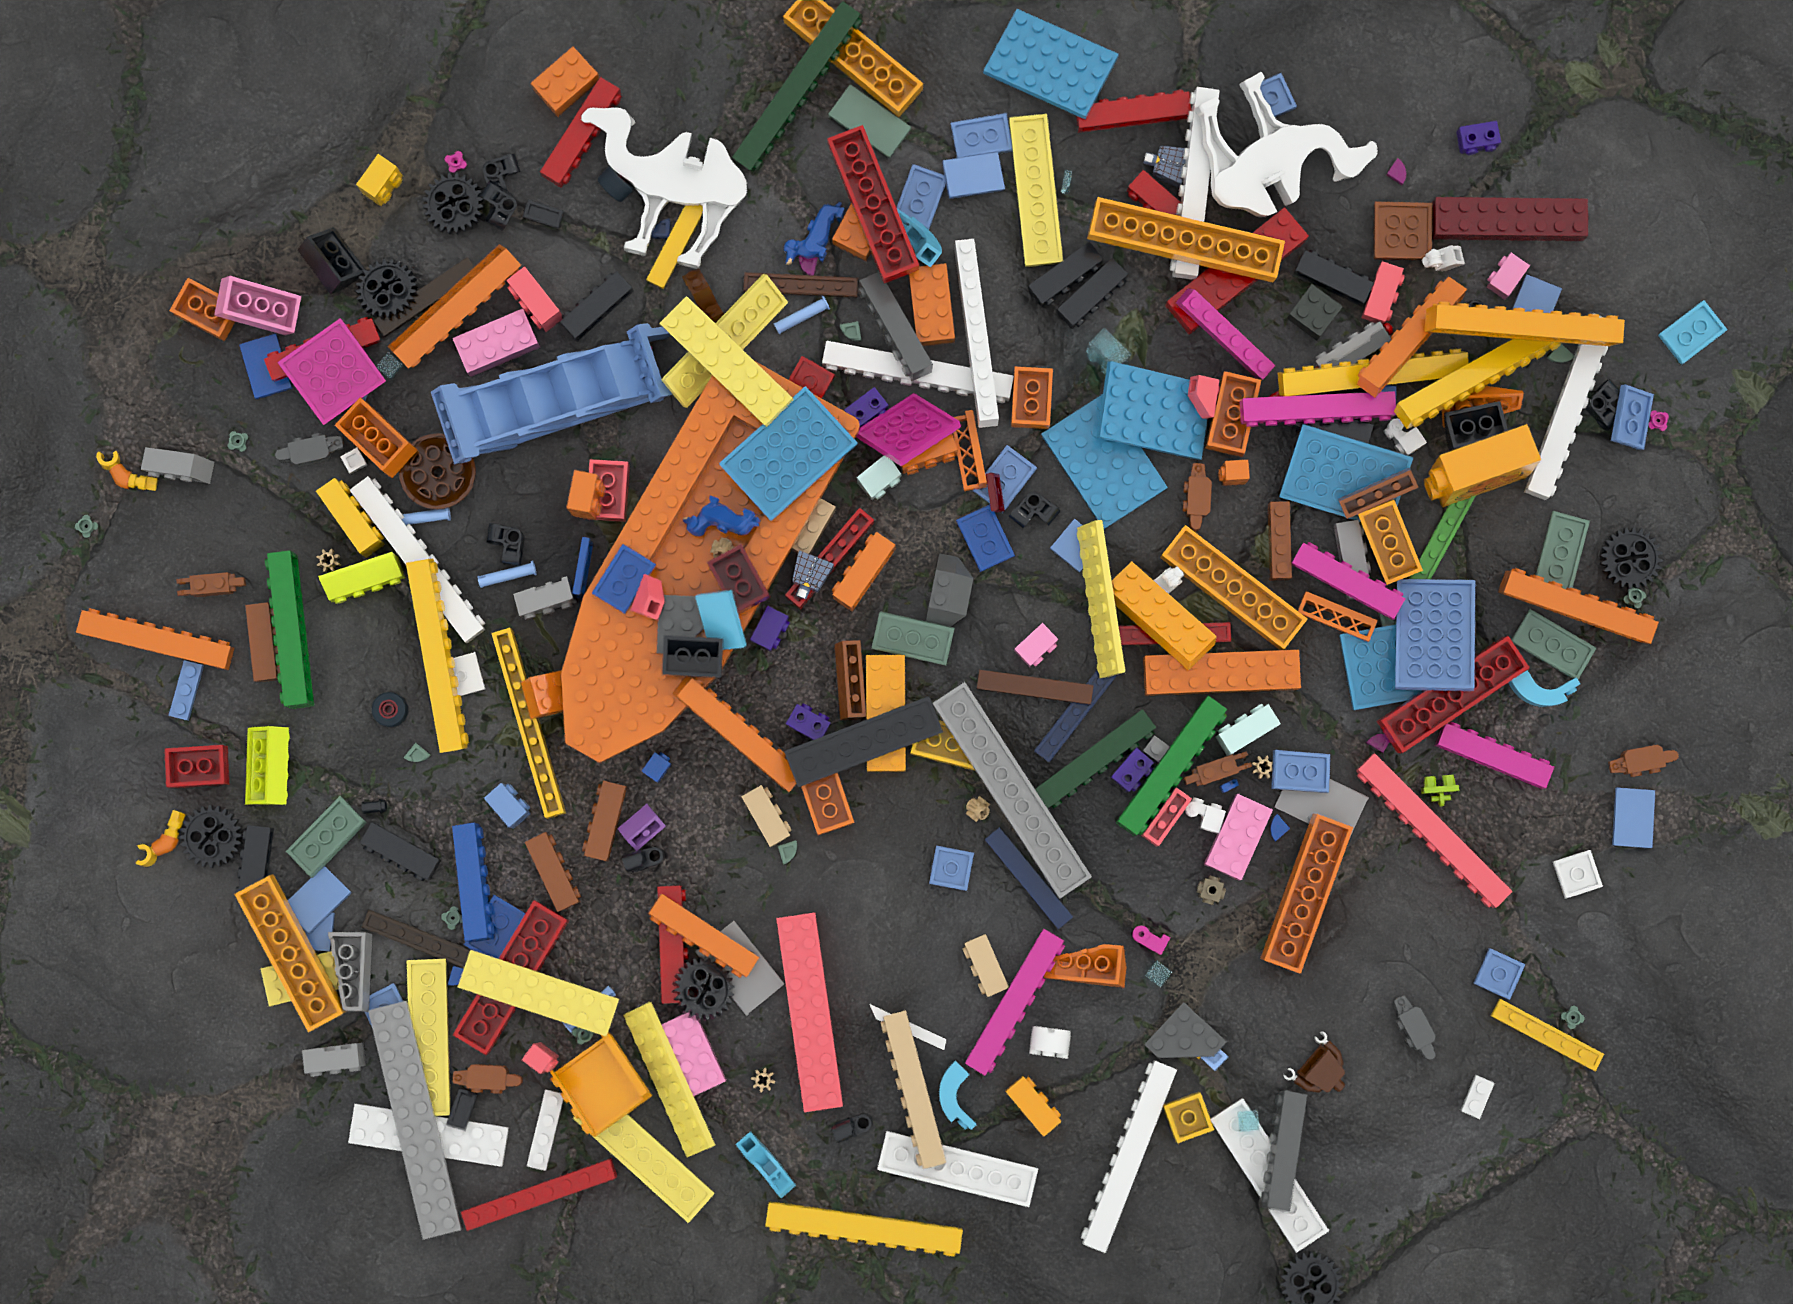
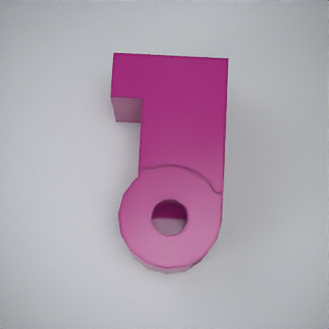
M1138 926L1132 932V937L1136 942L1159 955L1162 954L1170 940V937L1165 934L1161 938L1155 936L1145 926Z

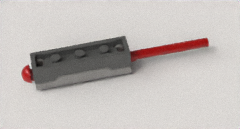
M1372 322L1364 327L1365 331L1362 333L1355 332L1348 337L1349 341L1344 344L1339 342L1334 345L1331 352L1319 354L1315 357L1317 360L1313 365L1315 368H1321L1320 364L1332 363V366H1339V362L1351 361V364L1358 363L1357 360L1366 359L1379 351L1385 342L1389 343L1392 340L1390 336L1393 333V327L1389 323L1381 324V322L1374 324ZM1278 390V391H1276L1275 393L1271 394V395L1268 396V397H1282V396L1279 395V390Z

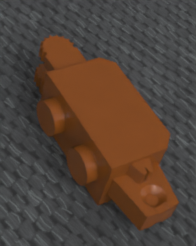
M1193 463L1191 474L1187 481H1184L1183 493H1187L1186 500H1183L1182 512H1186L1185 517H1189V527L1194 532L1199 531L1202 518H1205L1210 513L1212 481L1206 477L1205 464Z
M228 572L192 575L190 578L176 579L177 584H190V590L177 591L178 596L206 597L233 594L236 591V587L246 586V578H235V574Z
M1653 745L1623 751L1620 758L1608 762L1610 773L1630 774V777L1641 776L1642 771L1649 770V774L1661 772V768L1666 767V763L1676 761L1679 754L1675 750L1663 751L1661 746Z
M1247 751L1234 756L1232 754L1195 767V769L1191 770L1192 775L1183 778L1185 784L1188 785L1196 782L1197 786H1203L1252 767L1251 763H1245L1237 767L1235 762L1236 759L1248 756Z
M473 1064L467 1070L453 1072L454 1084L464 1085L466 1088H471V1092L483 1093V1089H491V1093L502 1094V1091L507 1090L508 1086L516 1087L523 1083L522 1076L509 1074V1069L503 1065Z

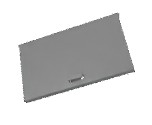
M1329 779V793L1282 790L1274 808L1308 824L1314 813L1349 825L1354 830L1369 797Z
M733 921L720 932L760 957L747 977L742 976L739 978L731 973L732 969L727 965L722 970L723 972L729 971L726 976L727 978H733L729 982V985L734 986L730 990V992L734 993L732 999L747 1016L785 983L738 924ZM699 949L695 951L699 957H703L704 962L707 958H710L711 964L716 960L711 955L706 957L698 951Z

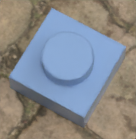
M1222 1050L1214 1057H1201L1214 1071L1228 1058Z

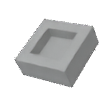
M1154 735L1143 752L1156 762H1159L1170 746Z

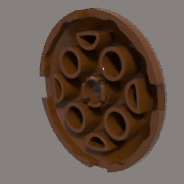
M429 434L415 440L412 445L418 451L399 470L401 486L407 496L416 504L435 510L450 508L460 503L469 494L475 481L476 466L474 458H471L469 462L454 464L445 434ZM437 468L443 469L440 477L434 476V471Z

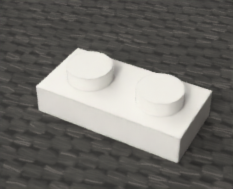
M1475 1075L1460 1111L1480 1119L1494 1083Z

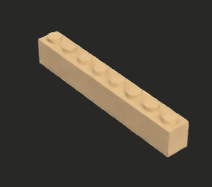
M902 1011L883 1016L884 1021L880 1023L883 1033L887 1032L889 1040L885 1042L888 1052L892 1051L894 1059L890 1061L893 1071L897 1070L899 1078L895 1080L898 1090L902 1089L904 1097L900 1099L903 1109L907 1108L909 1116L905 1117L908 1128L912 1127L914 1133L911 1136L913 1147H917L919 1152L916 1155L918 1166L927 1169L945 1164L943 1148L907 1013Z

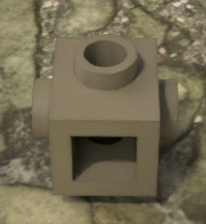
M1209 876L1208 879L1204 878L1202 882L1199 881L1197 887L1198 897L1203 898L1202 902L1211 905L1214 902H1219L1220 899L1223 900L1226 888H1223L1224 883H1221L1220 878ZM1211 886L1215 887L1216 892L1214 894H1211L1209 892V888Z

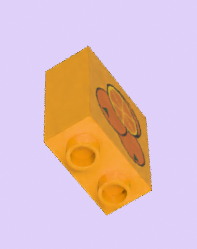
M1523 425L1440 455L1428 472L1430 477L1424 479V486L1431 500L1439 498L1443 508L1458 501L1527 478L1541 461L1528 425Z

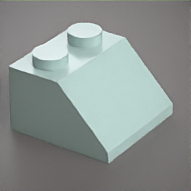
M882 456L857 477V483L871 500L874 498L878 500L886 493L885 489L889 486L893 488L901 481L899 479L901 473L892 460Z

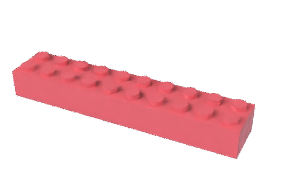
M816 913L776 918L804 1112L843 1107Z

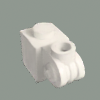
M1450 245L1439 250L1432 249L1422 259L1423 265L1426 268L1435 267L1436 271H1447L1465 264L1461 246Z
M1395 418L1388 424L1384 433L1388 439L1395 441V449L1398 453L1409 456L1427 443L1417 427L1409 432H1403V423L1400 419Z
M1177 566L1175 568L1170 567L1154 581L1169 594L1182 583L1181 578L1184 574Z
M1193 797L1192 801L1185 808L1187 816L1195 817L1200 814L1202 819L1199 828L1219 834L1226 811L1222 810L1220 805L1211 803V806L1203 804L1204 800Z

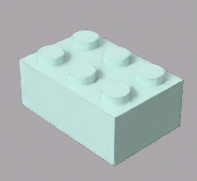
M1260 704L1250 711V716L1247 717L1244 714L1234 720L1235 725L1232 727L1228 724L1218 730L1219 735L1215 738L1227 756L1281 724L1269 704L1265 707L1263 704Z

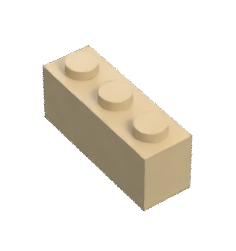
M820 499L791 550L796 553L800 550L811 555L835 513L836 507Z
M761 785L741 796L770 847L791 836L789 832L792 829L787 821L783 822L779 815L782 812L777 804H772L770 798L773 796L768 787L763 788Z
M986 934L964 943L963 952L967 959L971 958L973 965L970 968L974 977L978 976L981 981L978 986L982 995L986 993L987 997L1009 988Z

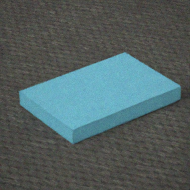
M1703 300L1658 336L1682 365L1727 331V328Z
M732 590L696 595L695 598L706 638H723V650L745 647L746 641Z

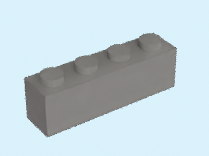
M1359 520L1336 523L1333 527L1340 563L1342 561L1352 565L1351 569L1356 572L1361 570L1367 574L1371 573L1370 563L1366 562L1365 557L1367 545L1362 541V536L1364 535L1362 524H1359ZM1346 595L1347 601L1354 600L1350 596Z

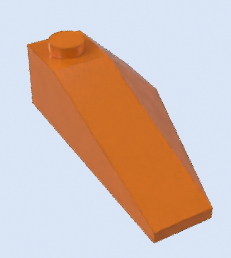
M1485 386L1480 392L1471 393L1466 400L1455 402L1450 409H1442L1443 427L1445 428L1444 413L1498 401L1501 402L1504 414L1521 409L1524 393L1520 390Z
M1103 944L1098 947L1055 956L1052 960L1055 962L1050 973L1046 971L1044 974V978L1124 988L1126 977L1124 946Z

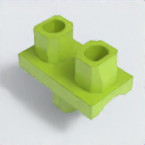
M1454 775L1442 776L1443 786L1437 787L1435 776L1424 777V788H1421V794L1437 793V796H1431V802L1438 801L1439 807H1443L1444 801L1451 800V795H1444L1443 792L1459 791V785H1456Z

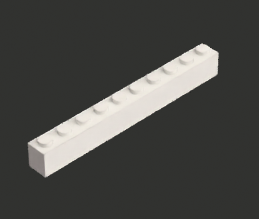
M1197 87L1194 93L1191 92L1190 95L1192 111H1189L1187 122H1190V130L1187 129L1185 141H1188V147L1184 149L1183 159H1186V164L1181 170V178H1184L1183 185H1180L1179 196L1182 198L1181 204L1178 203L1176 214L1181 217L1204 222L1210 176V160L1203 146L1201 119L1194 109L1216 96L1219 99V90ZM1175 259L1171 260L1170 271H1173L1172 277L1193 280L1197 278L1199 265Z
M974 239L956 240L954 251L978 428L998 426L999 416Z
M1578 345L1539 450L1541 461L1530 474L1525 493L1543 500H1547L1550 496L1553 497L1557 487L1554 485L1556 478L1559 479L1563 472V468H1561L1562 462L1568 458L1570 452L1567 450L1569 443L1572 444L1575 439V427L1581 423L1583 416L1580 413L1582 408L1585 409L1588 404L1589 398H1587V394L1589 391H1592L1595 385L1593 378L1595 373L1598 374L1601 369L1602 363L1600 359L1601 356H1605L1608 346Z
M826 341L822 366L826 367L825 369L828 371L836 372L839 369L844 370V373L849 375L860 373L863 374V377L871 379L874 376L882 377L881 380L886 382L898 380L901 384L908 386L914 383L919 384V387L924 389L935 387L940 392L948 393L951 390L956 391V394L961 396L974 395L970 367L931 360L933 363L932 373L911 381L909 376L906 377L904 375L900 360L897 361L893 353ZM993 372L996 401L998 403H1005V401L1010 399L1014 376Z
M367 476L350 489V492L405 564L407 562L434 558V562L439 563L433 554L429 556L425 551L428 547L422 539H416L414 536L416 531L410 524L406 525L402 521L405 517L398 508L394 510L391 506L393 501L387 494L383 495L379 490L381 485L375 478L372 480ZM438 568L436 575L437 580L441 584L440 597L445 605L443 614L464 642L469 643L485 630L483 627L485 622L479 615L475 616L471 610L474 608L467 599L463 601L460 597L462 594L456 584L452 586L448 581L450 579L448 573L444 569L441 571Z
M1153 1060L1152 1064H1148L1145 1072L1148 1076L1145 1082H1141L1138 1092L1141 1094L1138 1100H1134L1131 1107L1133 1111L1132 1117L1127 1118L1124 1125L1126 1132L1124 1137L1120 1136L1117 1143L1119 1150L1117 1155L1113 1154L1109 1165L1112 1168L1110 1173L1106 1172L1102 1183L1105 1184L1103 1191L1099 1190L1095 1202H1098L1095 1210L1091 1209L1088 1217L1090 1224L1088 1228L1084 1227L1081 1238L1084 1245L1106 1253L1177 1069Z

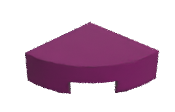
M1397 158L1387 176L1403 185L1406 179V169L1402 161Z
M799 256L801 269L807 275L814 276L818 258L806 259Z
M1377 734L1371 737L1366 744L1383 753L1390 741L1385 734Z

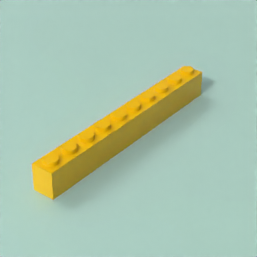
M1512 339L1398 402L1394 413L1406 429L1412 426L1417 427L1424 422V419L1428 417L1430 419L1434 418L1442 409H1450L1455 402L1466 400L1471 393L1480 392L1485 388V385L1496 383L1503 375L1509 376L1519 366L1525 367L1532 359L1541 358L1545 355L1546 351L1557 349L1561 343Z
M1461 348L1449 349L1450 353H1443L1442 350L1431 351V355L1425 356L1424 353H1415L1387 385L1441 379L1467 365L1468 352H1463ZM1369 359L1357 360L1358 363L1351 364V361L1339 362V366H1332V363L1320 364L1321 368H1314L1313 365L1302 366V370L1284 368V372H1278L1279 395L1295 396L1361 388L1357 385L1359 380L1358 373L1363 367L1367 368L1370 365Z
M434 558L407 562L406 567L440 753L465 749L468 748L469 738L468 734L464 731L465 717L464 714H461L460 708L462 706V699L457 692L459 683L457 676L454 675L455 661L450 653L452 644L447 636L448 622L444 619L443 614L445 605L440 597L441 584L437 580L436 575L438 573V566L434 562Z
M511 628L494 632L492 637L544 816L549 819L565 814V807L539 718L531 719L521 685V682L526 680L527 676L514 632Z
M769 1201L766 1227H769L770 1231L781 1232V1229H787L791 1234H800V1231L808 1232V1236L819 1237L820 1234L828 1235V1239L839 1240V1237L847 1238L848 1242L858 1243V1240H866V1244L878 1245V1242L886 1243L885 1246L890 1248H897V1245L905 1246L906 1250L916 1251V1248H923L926 1253H936V1250L944 1251L943 1255L955 1256V1253L960 1254L963 1231L962 1228L772 1201Z

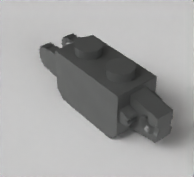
M322 433L312 434L311 438L308 439L303 437L292 439V442L287 443V448L277 450L275 457L282 463L291 461L298 467L329 461L333 452L344 449V443L341 436L327 437L322 435Z
M1404 995L1394 999L1393 1002L1398 1013L1396 1015L1398 1020L1395 1022L1400 1031L1404 1030L1407 1036L1405 1038L1409 1048L1413 1047L1414 1050H1419L1424 1059L1433 1060L1435 1058V1051L1431 1043L1435 1041L1436 1035L1422 1009L1412 1006Z

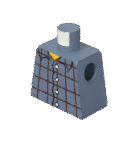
M1160 146L1158 155L1146 153L1144 164L1154 166L1152 176L1180 188L1183 180L1181 178V170L1186 164V159H1183L1185 148Z
M799 550L792 580L793 583L800 585L796 596L806 600L810 590L819 592L831 573L834 564Z

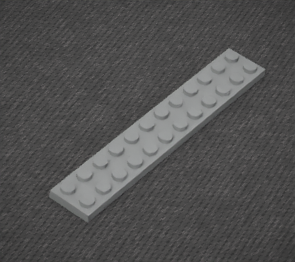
M966 683L960 684L933 702L932 705L1058 898L1063 897L1090 879L1092 876Z
M403 1001L368 1010L422 1238L424 1240L462 1230L408 1002Z

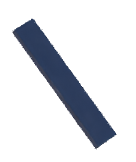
M1096 671L1086 683L1094 685L1091 705L1072 702L1034 752L1049 763L1117 675L1100 678L1098 671Z
M1000 827L985 839L1057 929L1073 918Z

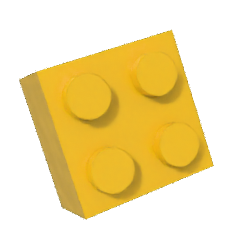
M378 154L356 185L362 194L382 206L383 203H387L391 198L393 189L399 187L403 175L397 166Z
M1200 1092L1163 1104V1109L1176 1143L1214 1130Z

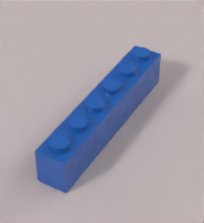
M477 823L452 826L464 939L470 943L493 939L494 925L490 920L492 906L488 902L490 888L486 884L488 869L484 865L486 851L485 847L482 846L481 840L484 837L483 829Z

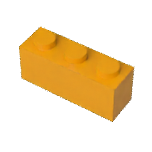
M1022 1076L1005 1091L1044 1137L1062 1122L1059 1119L1061 1114L1055 1107L1050 1108L1046 1104L1049 1100L1042 1092L1038 1094L1034 1090L1036 1085L1029 1077L1025 1079Z

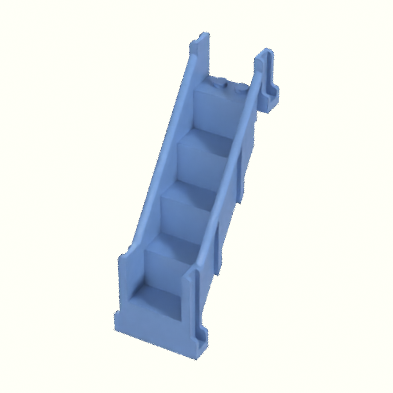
M648 323L639 324L627 331L629 341L603 345L586 351L566 353L557 356L558 360L531 369L506 372L499 375L500 379L477 386L458 388L455 383L440 385L431 391V395L454 464L469 462L471 458L477 457L479 454L513 449L525 441L649 401L650 403L662 401L664 397H668L672 393L661 380L659 368L657 367L649 342L667 339L672 335L663 327L651 328Z

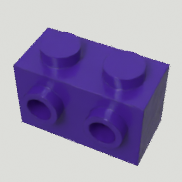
M1497 121L1459 127L1456 132L1460 154L1473 155L1480 150L1491 152L1496 150L1501 144Z
M874 387L844 409V411L854 416L859 421V426L862 427L877 416L885 413L888 409V404Z
M767 606L750 641L770 652L773 648L777 649L781 642L779 638L781 632H786L789 627V617Z
M804 703L801 706L797 704L786 725L812 740L825 736L831 725L828 721L829 717L820 712L818 715L811 712L812 708Z
M1136 747L1110 778L1127 793L1130 790L1134 792L1141 784L1139 782L1143 775L1147 777L1154 769L1151 767L1154 762Z

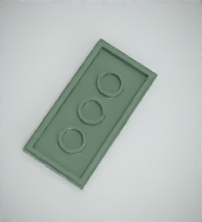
M852 85L848 86L828 114L830 118L848 130L863 125L871 146L889 159L911 130V126Z
M1552 511L1535 575L1543 577V582L1546 583L1548 581L1560 583L1563 585V589L1573 588L1590 521Z
M1531 609L1528 610L1511 639L1515 646L1571 679L1580 678L1596 650V647Z
M880 611L871 649L946 665L955 628Z
M339 796L286 852L313 878L367 822L343 797Z

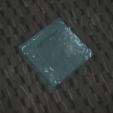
M1065 170L1061 193L1067 194L1069 192L1072 177L1070 170Z
M388 352L376 365L377 369L390 379L403 366L402 363Z
M1156 960L1145 976L1159 987H1162L1172 971Z
M1258 1110L1237 1112L1240 1132L1259 1130Z

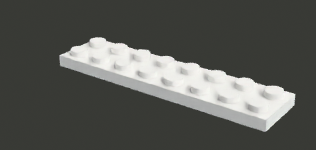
M1241 1098L1210 1120L1261 1198V1193L1265 1189L1263 1178L1268 1169L1266 1158L1268 1152H1270L1271 1144H1269L1268 1136L1248 1105ZM1296 1179L1294 1181L1290 1212L1268 1209L1295 1252L1300 1251L1329 1231Z
M355 1104L348 1143L402 1151L392 1109ZM435 1116L445 1158L503 1166L509 1127L469 1121L466 1131L447 1126L448 1118Z
M886 1131L877 1170L1014 1204L1030 1206L1038 1168L942 1145L946 1163L923 1169L922 1166H918L916 1155L919 1152L917 1147H913L911 1137Z

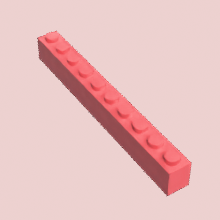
M1375 753L1356 770L1359 773L1357 777L1363 783L1367 782L1372 787L1371 791L1377 797L1381 796L1386 801L1384 804L1391 811L1395 810L1399 814L1398 818L1405 825L1409 824L1413 828L1412 832L1419 839L1422 837L1427 842L1425 845L1432 852L1436 851L1441 856L1439 859L1446 866L1450 865L1454 869L1453 873L1460 880L1464 879L1468 883L1467 887L1474 894L1478 893L1482 897L1481 901L1488 908L1490 906L1497 908L1513 892Z

